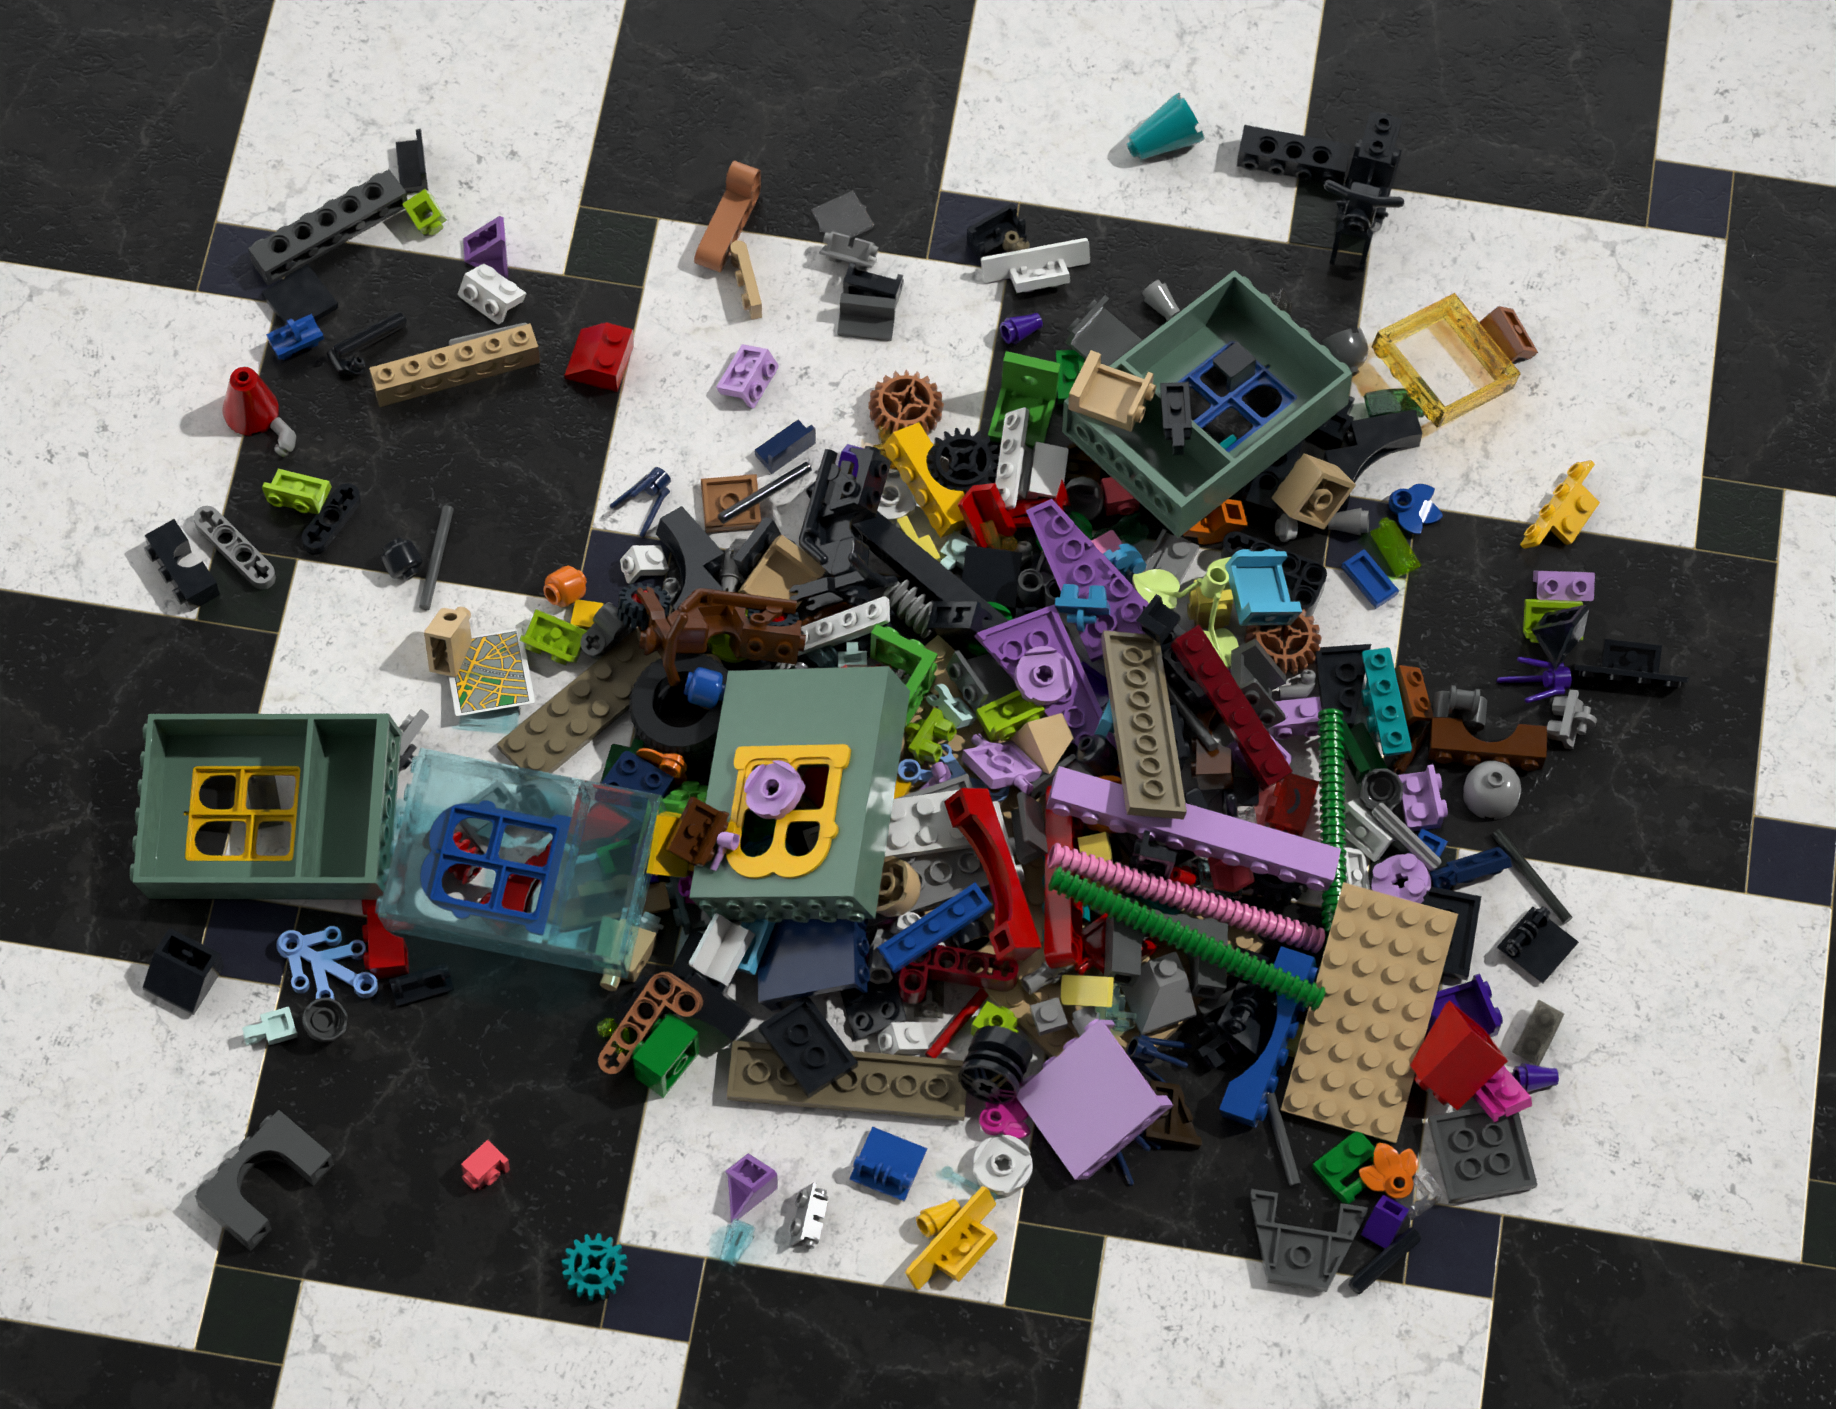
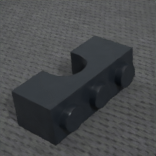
M175 519L144 535L147 542L144 550L152 562H158L160 565L158 571L166 584L172 583L175 588L172 592L180 605L185 603L191 612L220 595L217 582L203 561L192 567L178 565L183 557L192 552L187 537Z

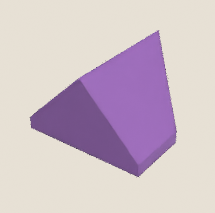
M498 216L463 238L464 261L474 267L485 263L509 280L504 217Z
M749 1153L725 1171L728 1175L731 1225L778 1189V1175L776 1171Z

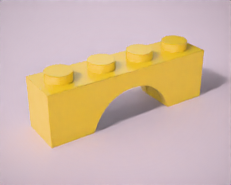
M918 422L893 432L883 445V448L886 451L887 457L892 460L900 473L901 479L907 484L914 495L916 503L922 508L929 519L930 525L936 530L939 537L942 538L952 534L954 531L957 532L967 527L958 507V503L965 494L963 491H955L943 487L931 476L927 468L926 458L933 443Z

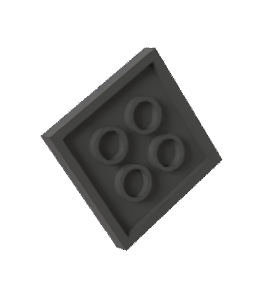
M1482 1107L1429 1116L1428 1124L1449 1204L1537 1187V1180L1519 1112L1508 1117L1505 1115L1500 1116L1497 1122H1494Z

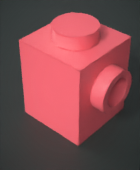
M1112 477L1102 479L1101 486L1105 495L1104 509L1106 516L1116 514L1130 515L1135 511H1139L1140 502Z

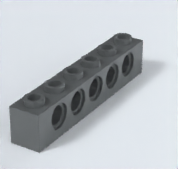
M389 169L383 173H377L367 182L350 188L342 196L328 200L317 210L305 213L294 223L280 227L276 233L269 237L257 240L248 248L251 262L269 286L405 209L403 203L408 200L407 193ZM325 224H332L331 226H328V227H324V226H323V225H325ZM302 237H309L305 240H300ZM279 250H285L282 253H276Z

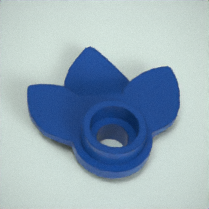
M1415 484L1409 489H1398L1390 495L1388 501L1389 508L1398 515L1399 525L1407 532L1420 535L1423 524H1433L1442 519L1441 511L1430 501L1435 491L1434 487L1426 484ZM1404 501L1407 505L1401 506L1397 502Z

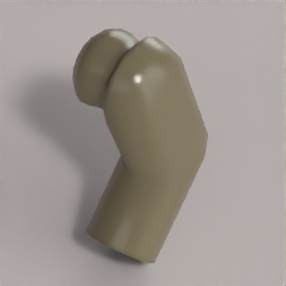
M1009 231L1005 235L1003 249L1007 252L1029 249L1030 244L1028 241L1025 243L1023 241L1024 238H1019L1015 231Z

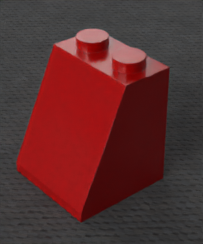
M1449 1000L1443 1007L1410 1066L1417 1075L1414 1080L1425 1091L1428 1089L1433 1090V1096L1442 1105L1446 1106L1449 1103L1458 1111L1508 1060L1487 1031Z

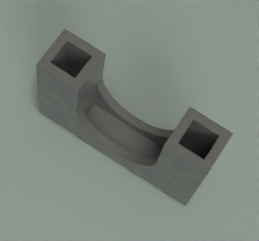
M1156 910L1155 913L1159 915V914L1162 913V912L1159 911V910ZM1164 914L1165 918L1172 917L1173 922L1180 921L1182 926L1187 924L1190 926L1189 929L1193 930L1196 928L1200 934L1205 932L1207 933L1206 937L1210 938L1213 936L1215 941L1219 942V940L1224 941L1223 944L1227 946V923L1218 922L1213 918L1203 920L1190 918L1186 914ZM1106 917L1104 977H1114V984L1133 987L1141 975L1142 942L1151 938L1150 933L1146 932V934H1143L1139 928L1134 930L1130 924L1127 927L1123 921H1120V923L1116 922L1115 917L1111 919ZM1188 952L1187 957L1190 963L1189 986L1192 996L1218 1000L1226 990V968L1219 969L1218 964L1210 965L1209 960L1202 961L1200 956L1193 957V953Z
M280 1110L273 1116H267L260 1124V1130L253 1137H247L240 1144L239 1151L231 1159H225L220 1164L217 1170L218 1173L211 1180H205L198 1187L197 1194L195 1195L198 1206L250 1251L272 1229L269 1220L241 1195V1183L246 1173L258 1163L275 1160L288 1164L314 1186L334 1165L332 1155Z

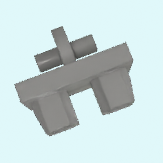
M1569 690L1568 696L1554 697L1552 711L1554 715L1563 716V720H1550L1547 725L1549 739L1562 741L1564 748L1573 749L1577 733L1585 735L1586 729L1594 728L1597 722L1595 716L1590 714L1591 708L1583 706V701L1578 699V690Z

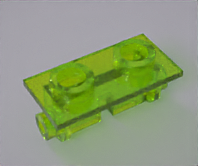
M1388 517L1381 519L1378 523L1380 527L1369 533L1395 576L1400 577L1420 568L1422 565L1396 522L1389 520Z

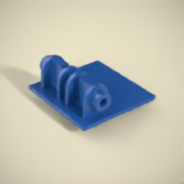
M872 1126L860 1155L854 1161V1169L849 1180L905 1202L928 1148Z

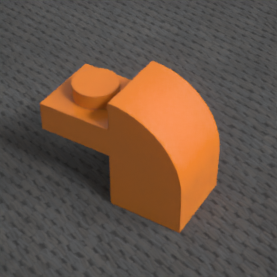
M1227 499L1183 535L1197 537L1199 544H1213L1222 542L1226 534L1230 532H1240L1248 526L1242 502Z

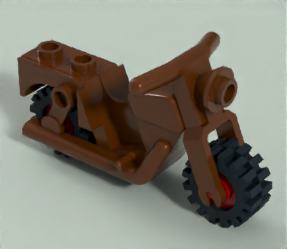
M637 583L635 587L633 584H630L628 588H622V591L619 593L618 619L623 621V624L626 626L631 624V628L636 629L638 627L641 632L639 649L645 650L644 655L647 656L658 651L663 660L669 684L673 687H677L680 684V678L675 666L676 653H705L708 640L717 634H727L730 636L729 647L738 661L739 657L751 661L764 660L796 665L798 651L804 652L806 635L801 634L802 621L799 620V614L796 612V600L698 588L669 615L671 597L667 595L668 592L666 590L661 591L659 586L652 588V584L647 583V586H643L642 583ZM746 608H749V609H748V614H747V616H746V614H745V609H746Z

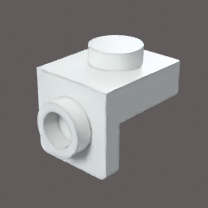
M661 545L632 546L620 559L621 570L625 575L627 583H634L640 576L665 575L669 570Z
M892 1022L877 1035L878 1046L883 1054H923L928 1050L921 1022Z

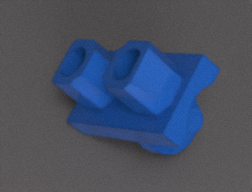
M312 314L297 321L289 319L286 321V326L266 334L279 360H286L292 357L293 353L304 348L310 349L317 346L319 341L324 340V335L317 326Z

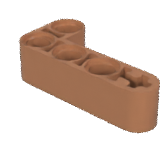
M737 161L732 162L726 177V191L697 248L694 258L695 264L722 272L731 255V244L738 240L759 197L761 189V171L759 169Z
M661 972L654 975L600 1053L598 1058L600 1068L608 1074L622 1071L633 1058L632 1054L636 1046L642 1040H645L666 1007L683 1017L692 1016L702 1008L703 998L701 994L672 973ZM659 978H666L670 982L671 989L667 994H662L657 990L656 983ZM685 994L691 995L695 1000V1007L692 1011H687L681 1006V998ZM643 1002L650 1003L654 1008V1014L650 1019L644 1018L640 1014V1006ZM626 1027L636 1030L637 1040L634 1043H629L624 1039L623 1032ZM620 1047L629 1050L628 1053L626 1050L622 1051L617 1057V1061L620 1064L609 1065L610 1058L607 1057L608 1055L615 1054Z

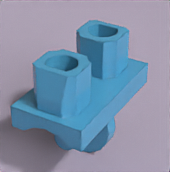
M1063 584L1060 598H1055V607H1058L1059 613L1067 614V623H1077L1078 631L1084 632L1086 623L1096 624V615L1110 616L1111 607L1107 601L1104 586H1089L1088 599H1080V588L1078 585Z

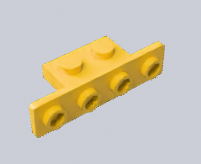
M1592 460L1576 462L1568 469V476L1563 483L1554 489L1553 498L1541 508L1539 518L1535 524H1532L1525 531V538L1520 544L1524 549L1538 546L1549 530L1565 545L1573 543L1600 503L1582 485L1595 465Z
M982 1186L972 1195L964 1207L951 1218L945 1228L931 1240L926 1249L912 1261L905 1274L915 1289L920 1290L937 1270L960 1282L998 1240L994 1231L981 1224V1221L996 1206V1202L988 1188Z

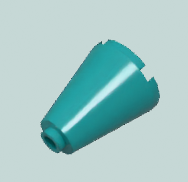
M1177 93L1128 136L1130 142L1126 143L1134 158L1138 156L1143 160L1200 143L1205 138L1202 130L1197 132L1195 129L1198 121L1184 97L1181 98L1180 93Z

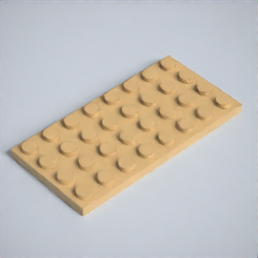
M1343 882L1316 980L1317 987H1325L1326 993L1318 1010L1313 1012L1309 1006L1281 1107L1282 1112L1353 1132H1361L1364 1135L1392 1143L1397 1142L1415 1075L1410 1064L1425 1039L1458 914Z

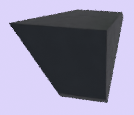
M1587 605L1545 613L1532 629L1533 634L1555 670L1584 635L1589 612Z

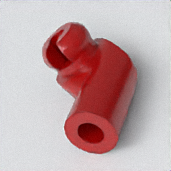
M1182 865V868L1175 867L1172 869L1169 879L1173 882H1180L1182 886L1184 884L1192 886L1196 882V875L1192 873L1190 866Z

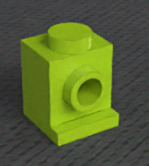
M426 189L403 203L404 208L422 234L426 235L429 233V235H435L443 229V223L447 219L437 205L433 195ZM428 213H433L432 216L425 220Z

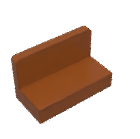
M1498 306L1476 324L1477 331L1500 369H1505L1518 357L1531 359L1538 353L1512 308Z

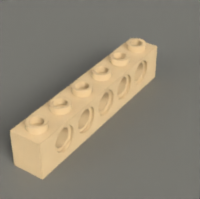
M530 323L370 367L372 385L379 406L382 407L540 363L539 348Z

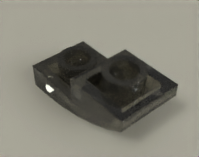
M1538 999L1511 1052L1539 1066L1556 1034L1564 1013Z

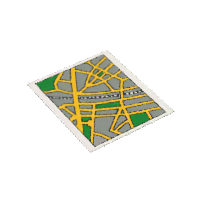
M522 628L471 636V645L456 677L449 676L456 716L535 703L525 644L519 641L521 635H523Z

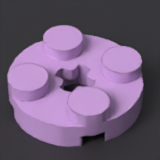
M1048 646L1035 647L1027 651L1019 660L1014 673L1015 683L1023 699L1027 702H1034L1040 705L1053 704L1067 694L1073 682V668L1070 661L1057 653L1056 649ZM1040 669H1044L1046 674H1051V678H1048L1047 682L1038 679L1037 675L1040 673Z
M780 760L772 761L773 764L767 766L762 764L756 767L745 782L744 792L746 793L748 807L756 815L764 819L776 820L784 818L786 814L796 807L805 790L804 782L801 780L799 773L790 764ZM779 784L778 791L770 795L769 788L771 786L776 787Z
M1408 853L1389 857L1382 863L1377 864L1373 869L1371 884L1373 891L1421 904L1424 901L1423 897L1427 890H1430L1431 878L1423 862L1418 860L1415 855ZM1400 878L1408 879V881L1404 882L1405 887L1403 888L1394 885Z

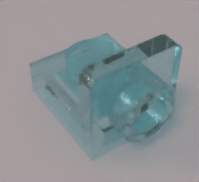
M1114 983L1112 1007H1105V1020H1112L1115 1025L1111 1028L1114 1031L1122 1032L1134 1029L1136 1013L1124 1012L1125 995L1120 994V984Z

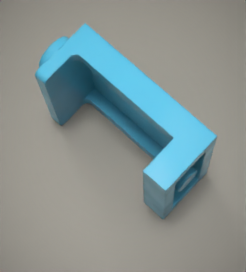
M1242 549L1235 552L1225 564L1226 571L1229 574V584L1240 626L1291 625L1302 613L1300 602H1291L1282 569V563L1287 558L1286 551H1275L1274 549L1250 551Z

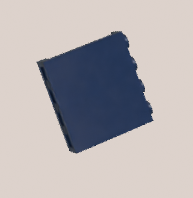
M782 919L781 922L775 923L758 965V1002L770 1011L782 1009V1001L850 988H857L862 993H867V982L870 980L866 954L869 953V943L866 938L868 919H864L862 922H853L848 919H837L835 922H825L820 919H809L808 922Z

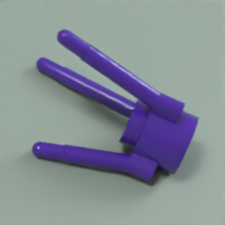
M1518 657L1517 661L1548 668V670L1544 671L1543 675L1497 678L1498 683L1543 682L1544 686L1550 689L1525 698V703L1538 701L1553 695L1565 694V690L1571 686L1572 679L1570 669L1564 667V663H1561L1555 670L1550 662Z

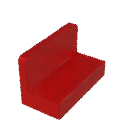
M995 483L972 486L958 503L960 512L977 547L986 548L993 538L1009 537L1017 530L1007 508H1005L1006 505Z

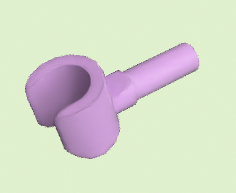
M938 762L932 765L930 769L933 777L919 790L948 781L951 773L947 764Z
M722 832L718 835L717 844L719 847L710 869L717 870L727 848L735 850L740 843V836L738 834Z

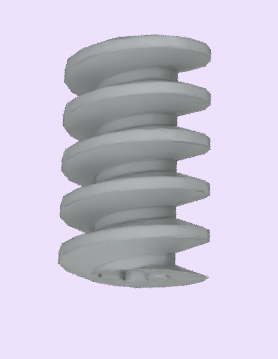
M908 579L902 583L898 582L895 586L888 587L882 597L886 596L889 599L890 610L896 612V616L900 620L905 619V624L908 627L913 626V631L921 634L922 639L928 637L932 633L927 628L934 601L932 600L925 605L924 602L927 595L924 593L917 598L916 595L919 588L915 586L908 590L911 583Z

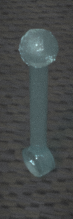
M950 1166L942 1168L941 1172L944 1177H952L975 1191L981 1188L953 1172ZM990 1191L992 1197L996 1201V1199L998 1198L997 1194Z

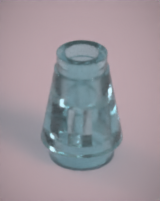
M733 1219L731 1225H727L719 1259L727 1264L736 1266L755 1238L753 1233L756 1228L741 1220Z

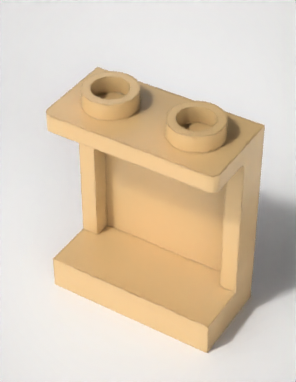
M1091 350L1069 393L1068 409L1132 432L1135 423H1141L1144 417L1146 401H1151L1155 394L1154 374L1148 372L1145 379L1106 366L1101 364V354Z
M780 535L775 538L738 593L791 600L790 597L798 594L789 592L792 586L815 581L822 577L826 569L785 536ZM797 602L796 609L798 608L801 602Z

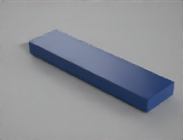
M975 882L878 946L877 949L895 974L993 908L992 904Z

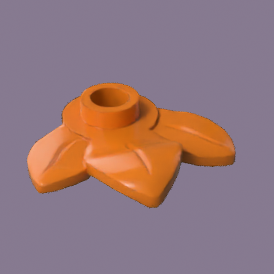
M642 748L636 752V755L648 760L650 764L673 776L676 785L687 781L685 772L688 766L681 755L672 752L670 754H662L648 748Z
M1378 1143L1374 1150V1165L1361 1168L1359 1170L1360 1178L1372 1191H1385L1391 1198L1404 1199L1413 1190L1414 1182L1412 1177L1418 1169L1417 1157L1410 1148L1398 1154L1392 1146ZM1401 1179L1404 1182V1187H1395L1393 1181Z

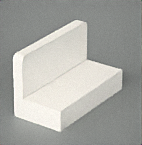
M1040 442L1035 443L1031 453L1025 499H1038L1039 496L1056 498L1061 479H1063V482L1065 479L1068 457L1067 448Z
M1361 797L1345 805L1346 810L1343 814L1346 816V820L1343 823L1346 824V829L1344 832L1349 841L1375 862L1380 859L1391 842L1398 839L1372 815L1373 810L1366 807Z
M715 913L689 961V966L705 977L728 987L755 934Z

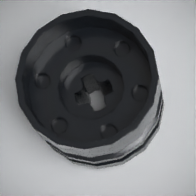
M984 1026L979 1028L972 1038L968 1054L964 1058L963 1065L959 1070L958 1081L964 1090L981 1101L992 1104L1012 1102L1019 1092V1087L1023 1082V1075L1027 1072L1033 1057L1032 1048L1026 1039L1008 1028L1000 1026Z

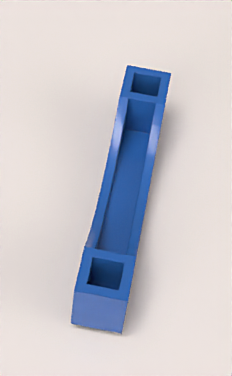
M1282 946L1280 947L1274 968L1278 969L1281 967L1285 973L1290 971L1294 977L1299 975L1300 980L1308 979L1309 984L1315 983L1319 973L1315 958ZM1277 995V1020L1273 1035L1258 1060L1242 1075L1229 1082L1219 1109L1222 1117L1254 1128L1257 1127L1259 1120H1264L1268 1110V1104H1266L1268 1094H1273L1278 1084L1279 1078L1276 1076L1279 1065L1284 1066L1288 1057L1289 1050L1286 1049L1290 1038L1294 1039L1298 1031L1299 1022H1296L1300 1011L1304 1012L1306 1009L1302 1006L1303 1003L1299 1002L1296 1004L1292 998L1287 1000L1285 995Z

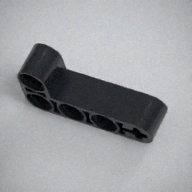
M1233 531L1226 534L1221 550L1222 559L1232 557L1235 552L1242 549L1250 551H1264L1267 549L1286 551L1287 558L1282 563V567H1289L1293 570L1291 572L1283 570L1287 588L1293 591L1291 602L1306 601L1308 605H1301V608L1306 611L1305 617L1313 615L1324 591L1327 578V570L1322 564L1241 532ZM1314 577L1319 581L1311 582L1307 578Z

